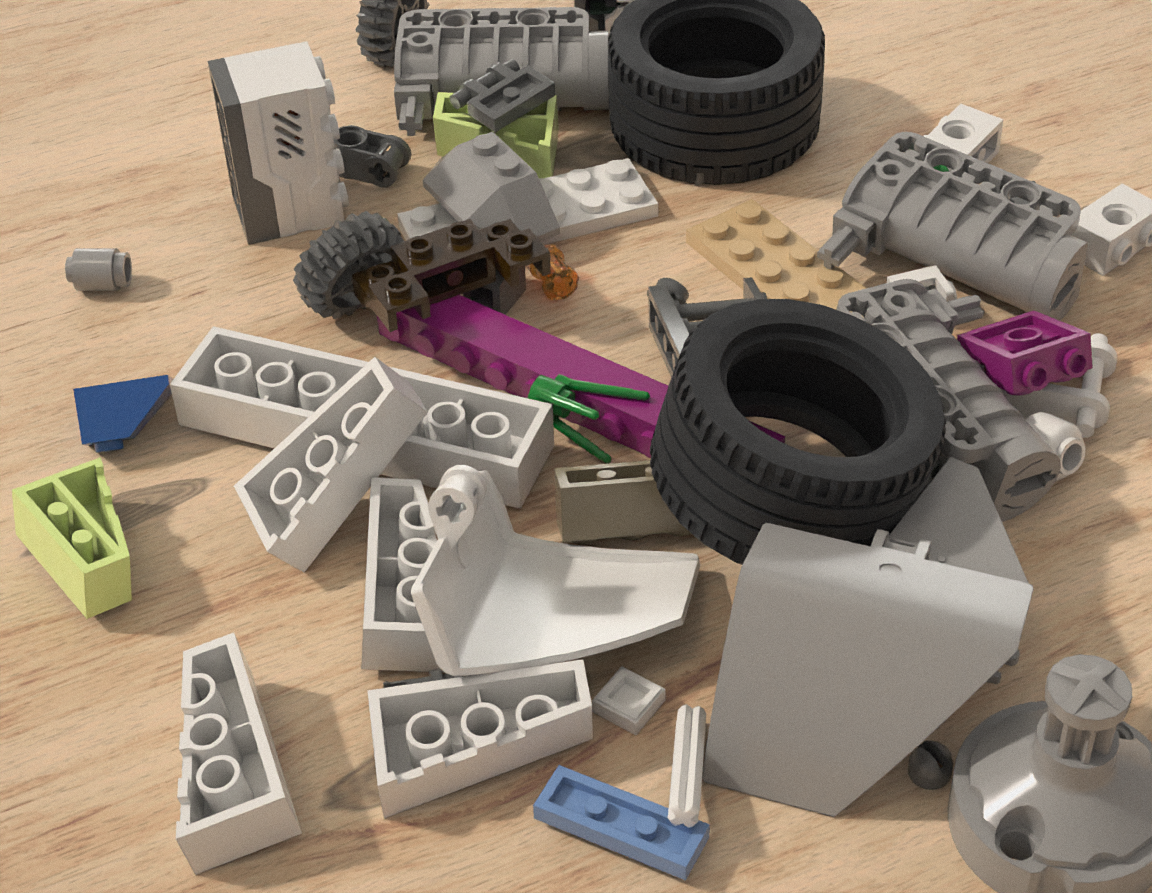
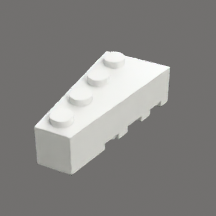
M374 357L234 485L267 552L302 572L308 569L371 487V477L378 478L428 413L409 381L378 358Z
M371 477L361 669L419 672L440 669L435 661L411 595V588L437 542L435 529L429 515L428 501L422 482L418 479Z
M583 659L499 671L497 673L367 690L377 785L384 818L593 739L592 703Z

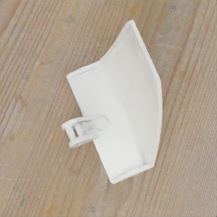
M456 465L449 468L443 474L439 487L432 493L428 503V510L438 540L411 588V595L435 661L445 673L452 676L489 674L570 661L629 645L684 625L701 566L697 554L588 547L542 540L518 534L513 530L503 498L487 470L477 471L475 468L467 465Z

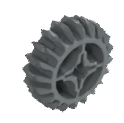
M427 0L359 1L361 7L360 12L356 15L359 18L356 32L359 33L357 44L361 46V55L366 56L367 61L374 62L375 65L394 67L400 17L411 10L428 9L430 6Z
M365 211L359 216L352 213L343 222L336 220L333 227L327 231L322 230V235L317 240L309 242L311 247L299 255L301 262L294 268L296 275L293 282L301 295L300 298L308 308L311 307L315 313H319L323 318L332 316L334 319H337L344 313L348 316L353 315L358 308L366 309L354 295L352 274L369 269L374 265L391 261V246L404 242L400 236L401 233L379 213L370 214L368 211Z

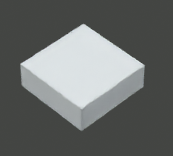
M621 666L593 698L592 712L637 735L665 702V688Z

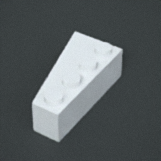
M234 632L183 651L181 709L184 713L183 732H180L179 751L182 754V778H178L177 798L181 807L180 821L176 822V841L193 872L197 875L302 834L251 669Z

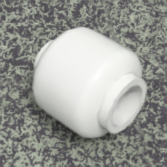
M1044 412L1032 414L1025 419L1059 457L1061 468L1056 481L1073 474L1079 469L1083 463L1086 448L1081 430L1075 424Z

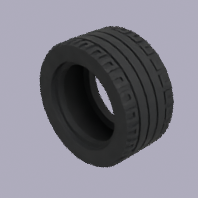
M634 0L615 19L608 36L610 126L614 139L626 155L642 167L663 177L688 183L696 182L697 173H704V183L702 184L744 183L770 176L789 167L807 152L819 132L825 63V34L822 30V25L811 10L799 0Z
M792 299L751 300L732 304L708 316L697 325V328L689 333L675 365L651 440L650 467L663 501L679 523L704 545L738 564L743 565L759 531L765 523L870 547L877 530L888 531L890 535L921 495L943 447V438L946 434L944 407L928 372L907 349L878 328L853 315L820 304ZM745 417L771 418L797 425L822 437L846 457L824 456L796 449L762 432Z

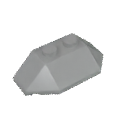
M494 132L479 135L472 140L457 145L439 159L423 179V187L458 222L471 219L479 229H482L493 223L511 219L520 231L530 228L541 242L560 234V226L537 173Z

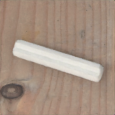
M685 704L678 709L668 819L674 826L684 824L690 828L698 822L706 727V712L700 706L691 708Z

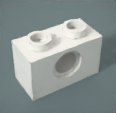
M960 104L948 116H944L938 126L928 135H924V137L989 163L999 153L1004 119Z
M1120 184L1082 209L1079 225L1072 236L1088 242L1084 265L1104 276L1118 265L1126 264L1134 254L1144 247L1152 246V199L1124 184Z

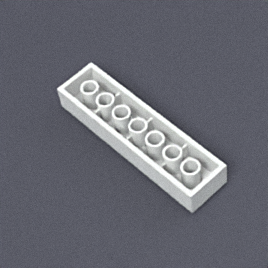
M213 326L172 380L170 388L179 425L276 448L368 362ZM390 367L409 381L428 413L388 463L381 475L397 479L421 480L422 485L438 488L443 474L449 468L456 465H467L475 468L477 471L487 470L500 492L504 504L521 509L554 447L552 404Z

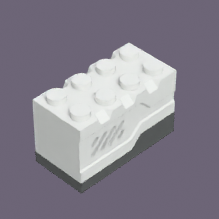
M306 41L207 61L232 197L248 245L296 235L299 232L308 230L314 231L333 227L336 220L343 222V207L349 206V200L344 182L340 183L339 174L345 172L340 149H335L334 140L340 139L339 127L335 114H330L329 105L335 104V96L330 78L326 79L321 57L313 56Z

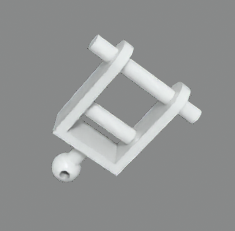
M1096 333L1091 336L1093 368L1087 370L1081 376L1083 377L1081 389L1048 383L1042 390L1022 396L1009 395L1005 390L999 389L1009 402L1018 409L1024 419L1038 412L1050 413L1075 424L1081 430L1082 437L1088 438L1094 434V429L1103 426L1108 420L1110 404L1107 398L1100 394L1102 379L1110 376L1115 371L1117 353L1108 344V339L1105 335ZM979 364V366L986 374L985 365Z

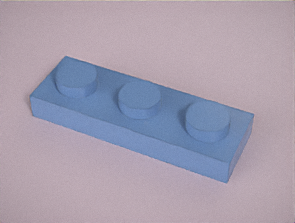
M558 765L533 804L534 819L685 881L709 839L710 824L698 820L690 828L684 824L674 826L668 819L667 807L561 765Z

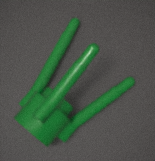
M558 374L555 380L545 375L538 376L530 388L528 399L552 404L553 427L605 464L611 463L612 458L610 455L559 419V417L566 418L570 412L594 420L599 417L598 411L575 402V393L570 390L644 401L650 398L649 392L574 380Z

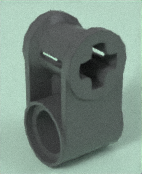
M348 125L340 127V139L334 140L335 149H340L345 172L339 174V176L345 179H355L371 183L379 187L392 186L397 179L399 168L405 167L412 156L409 145L402 138L365 130L359 126Z

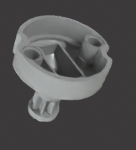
M1082 654L1063 658L1053 665L1047 676L1045 701L1015 705L991 715L971 731L959 749L948 801L950 832L956 848L965 863L985 884L996 892L1144 893L1152 885V743L1138 730L1123 721L1132 700V684L1125 672L1113 662L1098 656Z

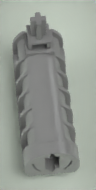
M576 7L418 9L408 11L400 17L395 47L394 78L396 83L394 98L397 120H399V130H407V136H415L416 130H422L423 119H432L438 92L455 93L465 81L469 79L477 80L486 74V70L490 66L498 62L503 64L510 59H514L520 69L528 65L555 83L558 111H561V107H584V110H609L608 31H589L588 12Z
M901 132L892 136L856 174L842 200L843 207L833 215L832 237L817 252V258L824 260V267L832 269L834 266L839 267L852 251L865 257L870 251L881 255L887 249L927 267L936 265L944 276H949L973 289H978L1002 302L1018 307L1026 313L1034 310L1060 321L1071 309L1079 295L1088 242L1072 236L1077 230L1081 214L1080 205L1072 198L917 133ZM943 165L953 170L941 172L933 167ZM1019 197L1030 203L1016 204L1009 199Z
M913 279L897 280L843 295L838 301L836 310L853 315L878 328L907 349L928 372L941 397L946 418V434L943 438V447L923 491L948 459L953 457L979 469L1002 522L1022 514L1035 505L1053 486L1059 475L1061 462L1050 446L1035 432L1018 409L1009 402L998 386L990 380L979 364L971 358L960 342L952 335L956 325L983 317L984 311L979 307L981 303L979 296H966L947 302L936 289L927 291L920 282Z

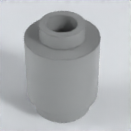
M76 248L72 257H67L66 279L68 282H73L74 288L77 291H118L121 287H128L131 284V257L128 252H120L118 248Z

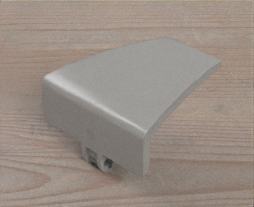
M763 524L741 567L736 586L711 714L702 772L703 781L835 817L920 745L1017 652L1032 598L1033 585L930 561L931 541L920 539L917 544L889 537V532L884 530H877L869 547L775 524Z

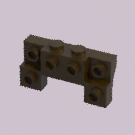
M467 219L391 246V261L352 274L354 295L362 306L374 311L388 331L392 332L398 330L397 312L414 307L422 319L431 317L430 305L496 282L495 268L511 287L519 284L518 268L533 264L542 276L551 274L550 251L530 228L520 231L511 219L493 223L482 229H479L471 219Z

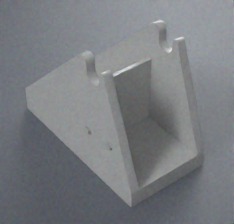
M950 457L889 537L917 544L920 539L931 541L930 561L1029 583L979 469ZM1019 650L1005 663L1006 665L1014 666L1018 663ZM997 671L987 682L999 684L1001 673Z

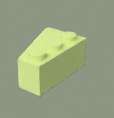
M438 92L433 123L437 155L439 156L446 155L457 145L472 140L479 135L494 132L468 115L467 105L460 109H455L450 102V95L453 93ZM557 95L499 131L494 132L537 173L538 178L552 177L554 172L559 134Z
M101 457L12 489L17 537L86 619L132 601L130 555L119 517L116 515L113 507L110 487L106 483Z

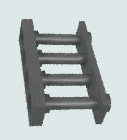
M752 277L743 278V299L680 304L678 300L672 299L666 285L648 287L649 328L671 377L686 338L701 322L697 320H704L732 304L756 299H767L766 293L760 292Z

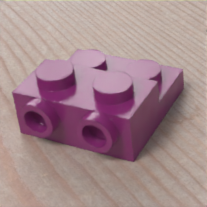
M1034 310L957 335V340L971 358L978 361L979 364L985 365L986 375L990 380L1009 395L1022 396L1034 391H1040L1050 382H1066L1073 378L1081 377L1087 370L1093 368L1091 333Z

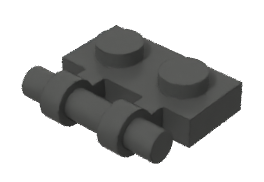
M510 59L503 64L498 62L487 68L486 74L477 80L469 79L459 86V90L450 95V102L455 109H460L467 105L468 115L492 131L497 132L554 97L555 83L528 65L520 69L518 63L514 59Z

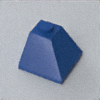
M169 375L73 389L82 445H95L96 453L124 449L123 440L134 439L172 395L170 383L173 378Z

